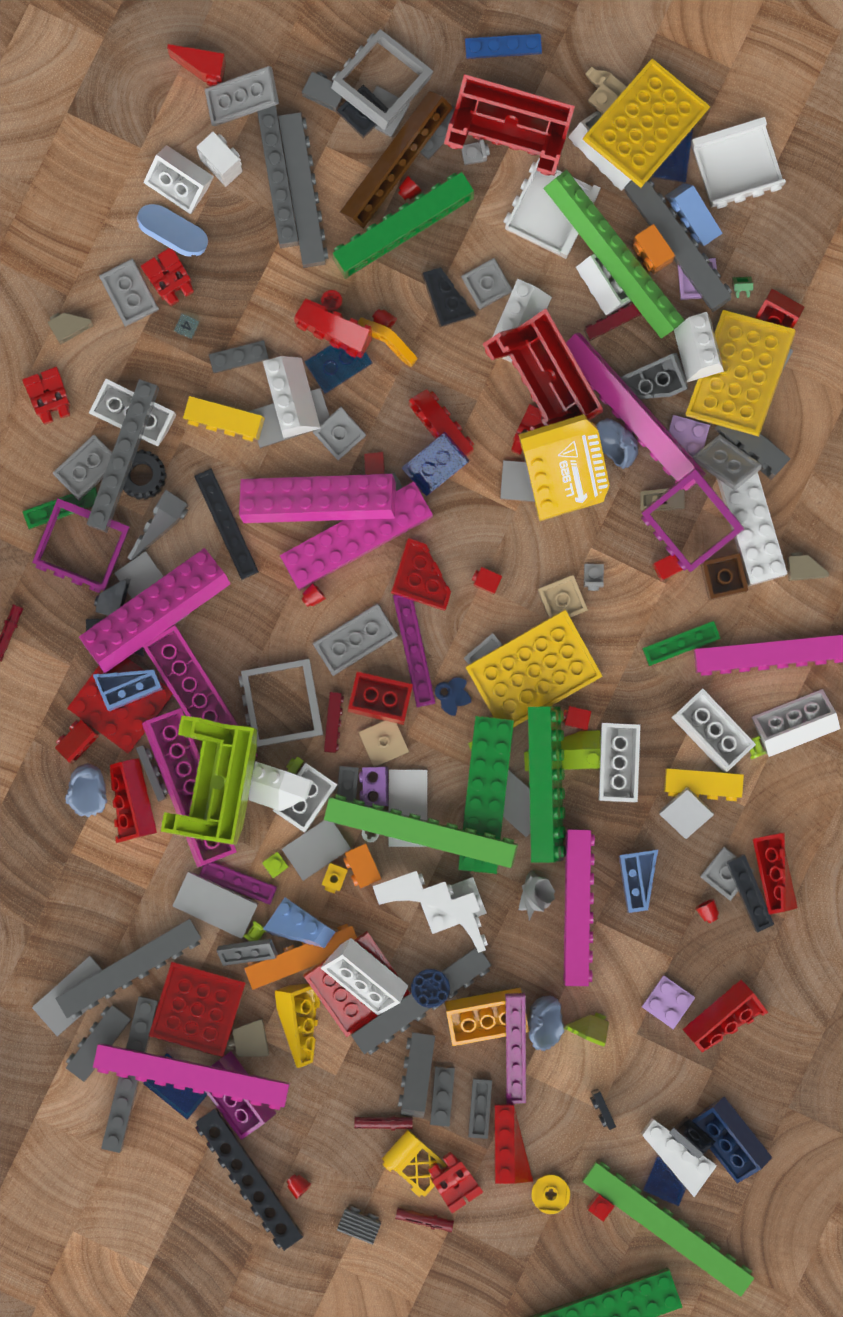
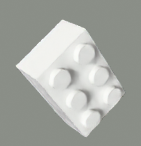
M212 132L196 148L200 160L226 187L242 173L240 155L234 148H228L227 141L221 134L216 135Z
M307 763L304 764L297 774L313 781L307 799L282 811L273 809L275 813L304 833L338 786Z
M473 877L451 885L454 895L450 896L451 899L474 892L475 896L479 894ZM482 900V906L479 907L480 911L473 913L474 917L487 914ZM420 902L432 934L460 924L443 910Z

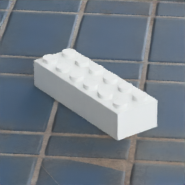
M758 472L735 491L717 478L723 502L744 527V530L735 536L734 540L738 553H740L748 586L786 576L787 570Z

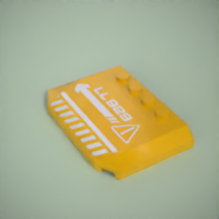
M584 414L519 434L539 521L604 502L610 485L597 426L593 422L591 423Z

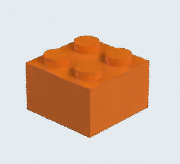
M654 224L634 237L632 250L637 257L641 256L644 261L642 264L647 272L651 271L654 275L673 262L675 254Z
M367 844L345 853L346 857L343 860L347 869L351 868L354 873L351 878L355 887L359 885L361 889L382 879Z

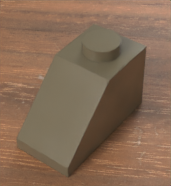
M56 313L47 322L60 345L93 326L90 319L67 313Z
M669 488L640 491L641 511ZM680 489L654 511L685 509L684 490Z
M803 552L791 553V556L787 558L789 581L829 577L827 570L809 555H803Z

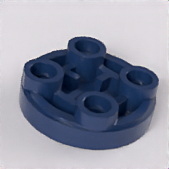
M425 969L414 977L411 992L418 1004L427 1008H435L447 1000L450 993V984L447 977L439 970Z

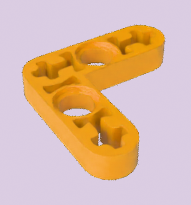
M365 318L358 320V324L362 327L365 324L371 326L372 338L384 342L403 363L412 367L418 360L416 355L390 328Z

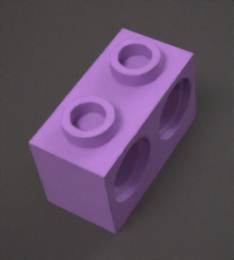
M388 767L362 768V772L359 773L360 783H363V791H360V800L365 801L364 805L372 806V804L389 806ZM371 772L378 774V780L374 783L369 780ZM372 791H376L379 795L378 800L372 802L369 798Z

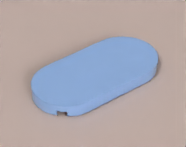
M149 204L143 206L138 212L137 221L139 228L145 234L185 256H198L206 250L208 245L206 233L198 226L167 208L156 204Z

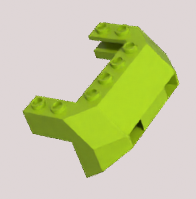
M181 716L178 735L201 740L203 743L200 751L190 815L185 816L164 812L161 832L237 845L243 829L257 752V729L222 724L197 717Z

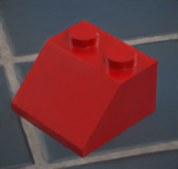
M771 289L755 319L793 329L805 307L778 291Z
M76 720L69 727L71 731L66 736L64 734L60 736L55 742L57 744L55 749L71 764H74L99 737L83 720L79 722Z

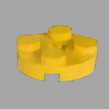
M553 1174L544 1175L538 1178L532 1187V1201L541 1212L556 1214L569 1203L570 1189L561 1177ZM549 1189H553V1192L556 1193V1196H553L551 1200L545 1195V1192H549Z

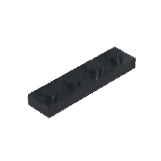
M742 854L727 861L726 864L755 932L758 933L773 926L774 922L768 913V908L746 856Z

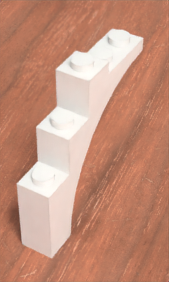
M417 871L373 886L379 905L392 901H416L443 910L464 927L472 938L478 953L486 950L487 940L484 934L480 935L478 929L482 927L478 916L474 917L473 913L480 911L479 907L482 906L479 894L475 896L474 892L451 899L450 896L454 895L451 885H446V882L423 889L422 885H425L422 873L418 874Z

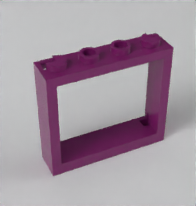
M696 468L691 470L641 511L643 522L655 529L653 534L659 541L664 540L667 544L666 550L671 556L675 554L679 559L677 563L684 571L687 569L690 573L744 530L743 525ZM694 479L734 529L690 563L650 513Z
M57 498L32 563L36 564L35 568L46 572L47 569L54 571L53 575L62 579L65 576L72 578L71 582L82 586L83 583L90 585L89 589L98 593L101 590L105 591L130 527L114 520L111 521L110 527L122 533L102 583L41 560L61 508L85 518H89L91 511Z

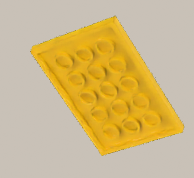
M651 59L585 134L582 140L642 188L709 110L710 106L654 59Z
M723 310L714 334L724 371L697 380L686 416L759 437L794 339L795 329Z
M565 609L465 666L492 716L513 719V728L528 720V707H550L603 677Z

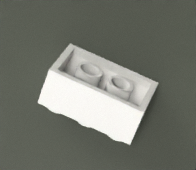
M166 145L155 156L143 183L191 214L208 190L214 176Z
M595 254L589 256L576 267L605 315L615 312L631 302L630 298Z
M707 312L688 317L674 329L687 382L724 371L712 322Z

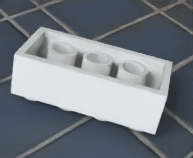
M597 110L580 122L568 138L612 181L614 186L622 191L632 180L582 140L585 134L602 116Z
M517 279L493 336L499 332L517 328L544 309H547L552 297L536 286ZM510 356L502 358L512 363Z
M280 356L263 361L283 438L320 429L302 358Z
M105 379L89 414L121 429L134 392ZM154 403L142 439L158 447L176 417L175 412Z
M701 689L671 717L723 773L729 771L756 745L704 689Z
M823 689L752 717L757 733L761 737V743L769 757L840 729L837 713Z
M602 723L600 801L638 802L640 725Z
M352 938L339 945L321 966L324 972L377 1015L399 1004L408 988V985L401 978L397 977Z

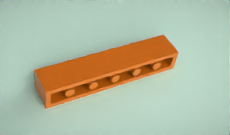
M347 923L337 927L338 931L334 933L325 948L301 942L302 945L295 948L294 945L283 948L284 953L278 954L276 959L248 962V967L244 969L252 990L320 964L330 957L339 945L350 938L353 940L357 938L353 925L349 927Z

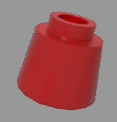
M407 176L399 186L400 191L398 194L406 201L417 196L422 190Z
M328 290L321 297L322 306L327 307L329 311H336L342 304V296L336 290Z
M378 309L372 315L373 322L390 329L397 320V317L385 309Z
M312 583L302 593L303 597L301 598L307 607L310 605L314 607L326 599L315 583Z
M714 898L704 901L695 907L703 921L712 923L718 919L719 911Z
M296 1174L292 1175L287 1181L289 1184L287 1187L296 1199L300 1198L312 1185L301 1175L297 1176Z

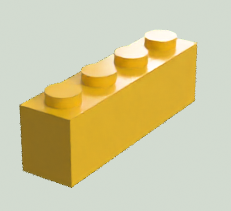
M189 396L183 416L189 425L198 427L199 424L205 425V429L214 432L220 429L224 431L225 435L235 437V434L242 435L243 440L253 442V439L259 440L265 420L261 415Z
M665 769L664 792H668V796L676 797L688 787L698 798L699 795H707L706 799L718 800V796L726 797V801H737V798H742L744 775Z

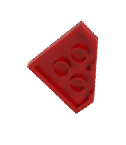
M408 538L390 593L445 611L451 595L450 588L446 585L442 573L436 562H434L427 545Z

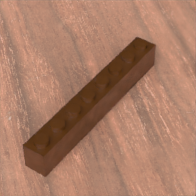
M429 91L340 211L349 222L364 229L452 110L453 107L443 96Z

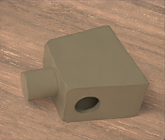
M263 1019L232 1030L233 1037L229 1038L226 1050L236 1049L237 1057L269 1056Z

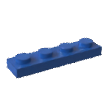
M541 34L466 38V59L542 54Z

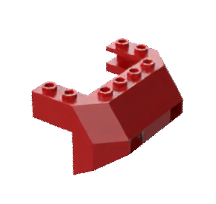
M464 74L456 108L450 120L444 144L453 149H463L467 136L471 135L475 139H485L495 145L509 146L512 150L520 149L530 155H540L536 171L546 176H555L575 106Z
M544 309L519 327L499 332L483 343L485 353L491 360L510 356L513 366L521 375L523 384L529 389L532 400L538 405L540 414L544 418L541 420L543 423L530 427L531 430L583 414L588 420H591L603 412L600 402L547 309Z

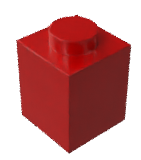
M675 554L653 563L652 566L661 582L683 570L677 563L679 559Z
M481 567L480 571L476 570L473 575L472 581H475L473 586L495 595L502 576Z
M569 706L568 710L564 709L563 711L564 726L587 731L592 711Z
M597 1193L586 1208L604 1222L615 1206Z

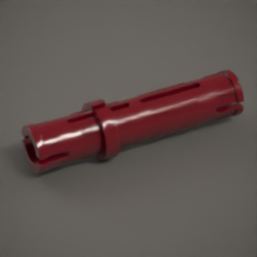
M12 604L7 619L3 622L4 626L0 634L1 662L15 628L17 629L19 626L17 624L24 610Z
M391 1115V1117L355 1116L354 1128L391 1129V1131H395V1129L413 1130V1117H396L395 1115Z
M400 1207L397 1208L395 1217L396 1220L451 1233L454 1225V1220L437 1217L438 1215L436 1214L433 1216Z

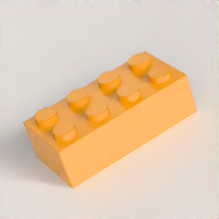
M521 988L445 1001L452 1046L505 1037V994L522 993ZM526 1018V1033H527V1032H529V1029H528L527 1018Z

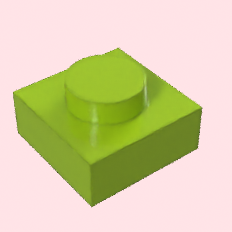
M299 757L296 759L292 758L286 766L288 768L287 772L296 774L304 761Z
M278 852L262 862L272 878H275L289 868Z

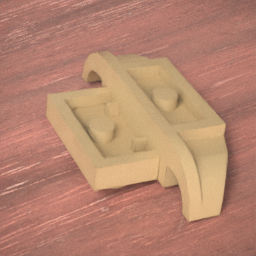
M591 67L586 73L590 82L598 88L588 99V103L604 114L627 87L610 72L596 70Z

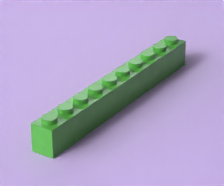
M567 169L543 188L660 338L672 332L685 321Z
M335 794V797H329L324 817L325 821L508 868L513 867L518 844L514 843V839L503 837V840L497 839L495 834L484 832V835L477 834L475 829L467 827L465 830L458 829V825L452 823L442 825L439 824V820L428 818V821L420 819V815L410 813L409 816L403 815L401 810L393 808L390 811L383 810L384 806L378 804L367 806L364 805L365 801L354 799L353 802L348 801L346 796Z
M596 1161L582 1179L586 1185L740 1297L744 1294L754 1280V1277L751 1275L752 1270L745 1265H742V1267L735 1263L736 1259L730 1254L724 1255L719 1252L721 1248L712 1241L708 1244L703 1240L705 1238L704 1235L697 1230L693 1233L688 1229L689 1224L682 1219L675 1220L672 1217L673 1213L665 1207L660 1209L656 1206L658 1202L649 1195L645 1198L640 1194L642 1190L634 1184L631 1187L625 1183L626 1179L619 1173H616V1175L612 1174L609 1171L610 1167L601 1161L600 1164Z

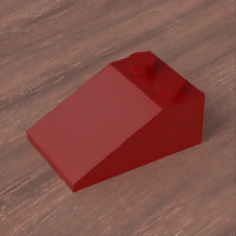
M171 44L167 45L170 58L203 82H207V85L215 86L223 83L226 68L224 53Z

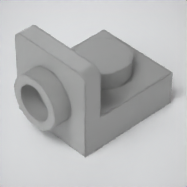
M483 139L477 143L464 145L463 149H461L464 166L487 161V155H490L488 144H484Z
M584 564V587H588V591H599V588L604 587V564Z

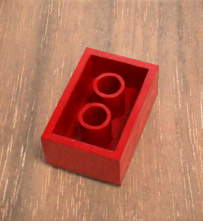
M356 672L348 712L404 725L413 684Z

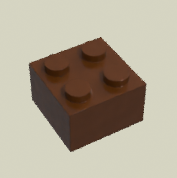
M740 553L704 561L700 564L709 601L748 591Z

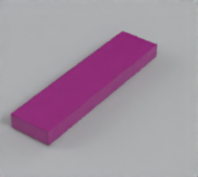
M215 862L203 865L199 876L220 886L271 905L277 886Z

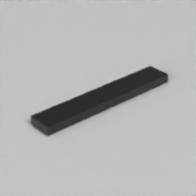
M212 468L195 475L196 482L241 580L259 573Z

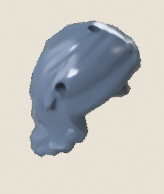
M609 418L599 421L596 426L603 453L622 469L629 468L638 455L637 440L620 423Z
M87 763L78 766L70 777L69 789L65 797L66 803L79 816H96V813L103 812L107 803L106 784L101 770L92 764Z
M551 995L536 999L529 1009V1039L536 1050L545 1051L546 1049H551V1047L559 1042L561 1035L564 1033L561 1004L557 998Z

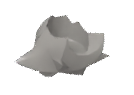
M531 870L526 876L525 884L521 886L523 892L518 909L521 911L527 910L529 921L534 911L544 912V908H547L551 904L550 902L555 900V890L550 881L545 877L537 876Z

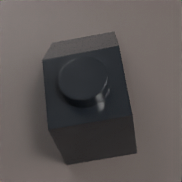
M126 578L103 591L100 595H97L94 606H96L95 612L109 616L123 606L131 579Z

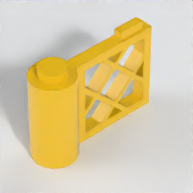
M409 1130L401 1136L382 1158L384 1161L382 1165L390 1172L394 1170L413 1186L411 1190L418 1197L421 1195L425 1197L435 1186L430 1179V1173L418 1175V1165L428 1164L430 1166L436 1162L440 1163L443 1167L447 1166L442 1159ZM422 1148L428 1153V1161H417V1154ZM407 1165H415V1175L407 1176L402 1171ZM429 1177V1185L423 1190L418 1186V1178Z

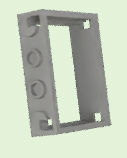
M380 29L376 34L372 33L369 36L365 46L361 45L358 48L353 59L349 58L346 61L341 72L337 71L332 78L334 81L331 88L385 131L429 82L433 70ZM377 43L419 75L386 113L344 81Z
M310 659L241 671L242 676L238 677L240 688L244 687L245 690L242 700L243 705L248 707V714H245L247 725L257 729V747L323 735ZM303 667L314 730L260 740L248 676Z

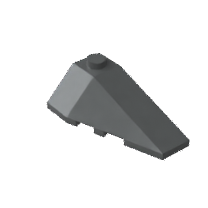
M677 353L666 356L620 377L639 399L671 397L688 389L684 368Z
M165 490L153 510L154 518L147 521L143 530L145 533L137 539L128 559L132 561L176 525L180 519L183 520L189 511L187 509L188 505Z

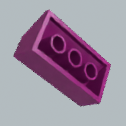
M232 1051L211 1065L212 1067L248 1074ZM205 1091L240 1140L277 1114L274 1109L269 1108V1104L262 1103L261 1106L252 1105L250 1100L243 1099L242 1102L231 1100V1096L223 1095V1098L211 1096L212 1092Z

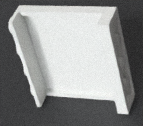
M765 117L692 139L691 146L711 208H723L732 201L739 203L751 195L758 197L767 190H771V192L778 191L785 184L786 181L782 178L766 129L767 122Z
M539 158L537 163L533 162L529 169L531 173L529 179L525 178L520 189L523 190L521 195H517L513 201L512 206H514L512 213L508 212L505 217V229L567 259L579 233L543 189L562 172L556 170L555 176H546L536 171ZM574 178L594 204L601 188L596 185L592 187Z

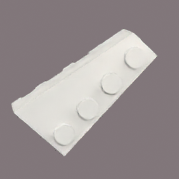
M651 1118L641 1132L642 1136L692 1196L695 1197L717 1165L704 1155L699 1159L692 1156L687 1148L673 1139V1136L669 1133L670 1130Z

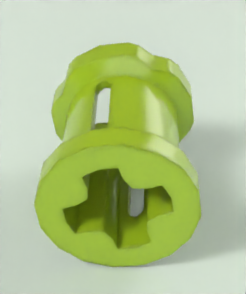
M760 736L751 739L756 744L750 750L751 760L767 754L760 743Z
M254 920L253 926L243 937L250 942L258 941L264 932L267 931L263 930V925Z

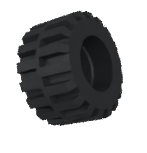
M148 450L136 452L123 488L125 493L138 500H147L149 497L153 498L156 496L155 494L162 491L161 488L165 485L166 469L159 457ZM140 464H146L153 471L151 481L142 486L134 484L130 476L133 468Z

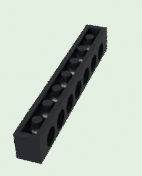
M214 1108L195 1122L197 1124L195 1127L201 1137L203 1135L206 1137L208 1148L212 1153L214 1151L219 1156L217 1160L222 1168L226 1167L229 1170L230 1174L228 1176L234 1185L237 1183L240 1186L241 1190L239 1192L244 1200L249 1199L253 1205L250 1207L256 1217L260 1215L264 1221L261 1224L266 1232L271 1231L275 1237L272 1240L277 1248L280 1249L282 1247L285 1251L304 1237L303 1233L218 1110ZM210 1128H219L220 1135L218 1137L211 1136ZM223 1143L230 1144L231 1151L229 1153L222 1152L221 1145ZM234 1159L242 1161L240 1169L233 1168L232 1161ZM245 1175L253 1177L254 1182L251 1185H246L243 1182ZM256 1191L263 1192L264 1200L257 1201L254 1198V1193ZM268 1207L274 1208L276 1211L275 1216L268 1217L265 1214V1209ZM279 1223L285 1224L287 1227L286 1232L279 1233L276 1230V1225Z

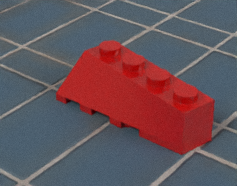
M305 298L294 316L296 326L303 331L308 330L312 332L313 336L320 340L325 339L329 341V344L337 349L342 348L346 350V353L352 357L362 358L372 341V327L367 324L362 327L353 318L348 321L341 313L336 311L329 313L327 307Z
M426 389L409 399V407L453 463L457 465L474 451L472 447L474 443L469 436L464 437L460 432L463 429L458 422H453L449 418L451 414L445 406L441 408L437 403L439 399L436 394Z
M136 758L110 765L111 788L115 791V798L112 801L113 808H116L117 819H114V826L118 827V836L115 837L116 843L157 833L140 759Z
M785 832L754 838L753 844L768 913L775 914L797 909L785 851Z
M740 980L682 1030L701 1052H704L721 1042L726 1034H734L738 1031V1027L745 1023L749 1025L754 1022V1017L759 1014L763 1016L768 1011L752 990Z
M494 1104L495 1184L533 1182L514 1104Z

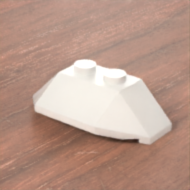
M255 761L248 798L252 802L282 811L300 801L306 800L313 781Z

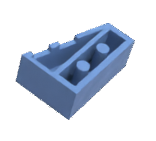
M683 183L665 195L674 211L680 217L681 222L690 231V237L694 238L697 244L705 246L722 234V231L693 185Z
M155 670L93 674L108 711L163 689Z
M658 850L619 855L627 913L648 910Z
M285 897L263 929L274 936L301 941L323 948L326 947L335 933L334 930Z

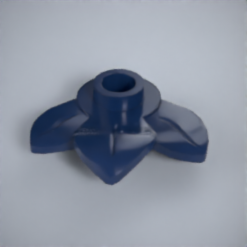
M453 678L449 682H441L435 688V695L441 700V708L452 716L456 715L457 706H465L472 701L469 694L463 690L467 681L462 678ZM442 688H446L448 690L447 695L441 694Z

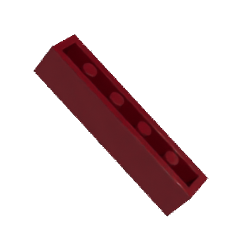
M632 302L628 304L627 308L624 309L622 307L617 310V313H610L607 315V318L597 320L594 325H587L584 332L588 340L591 341L642 314Z
M330 692L324 752L336 753V751H339L337 739H340L338 729L341 727L342 720H339L343 712L341 703L344 702V696H342V693Z

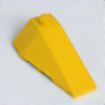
M309 983L289 985L275 990L277 1011L296 1067L300 1068L313 1063L316 1041L313 1035L314 1027L318 1025L316 1010L320 1008V999Z

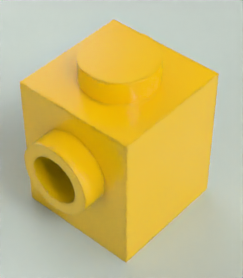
M330 863L322 885L325 886L324 890L334 894L336 890L340 891L348 869Z

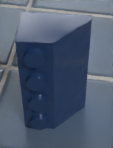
M725 1097L712 1103L692 1119L697 1126L716 1141L710 1150L737 1184L761 1170L772 1159L769 1152Z

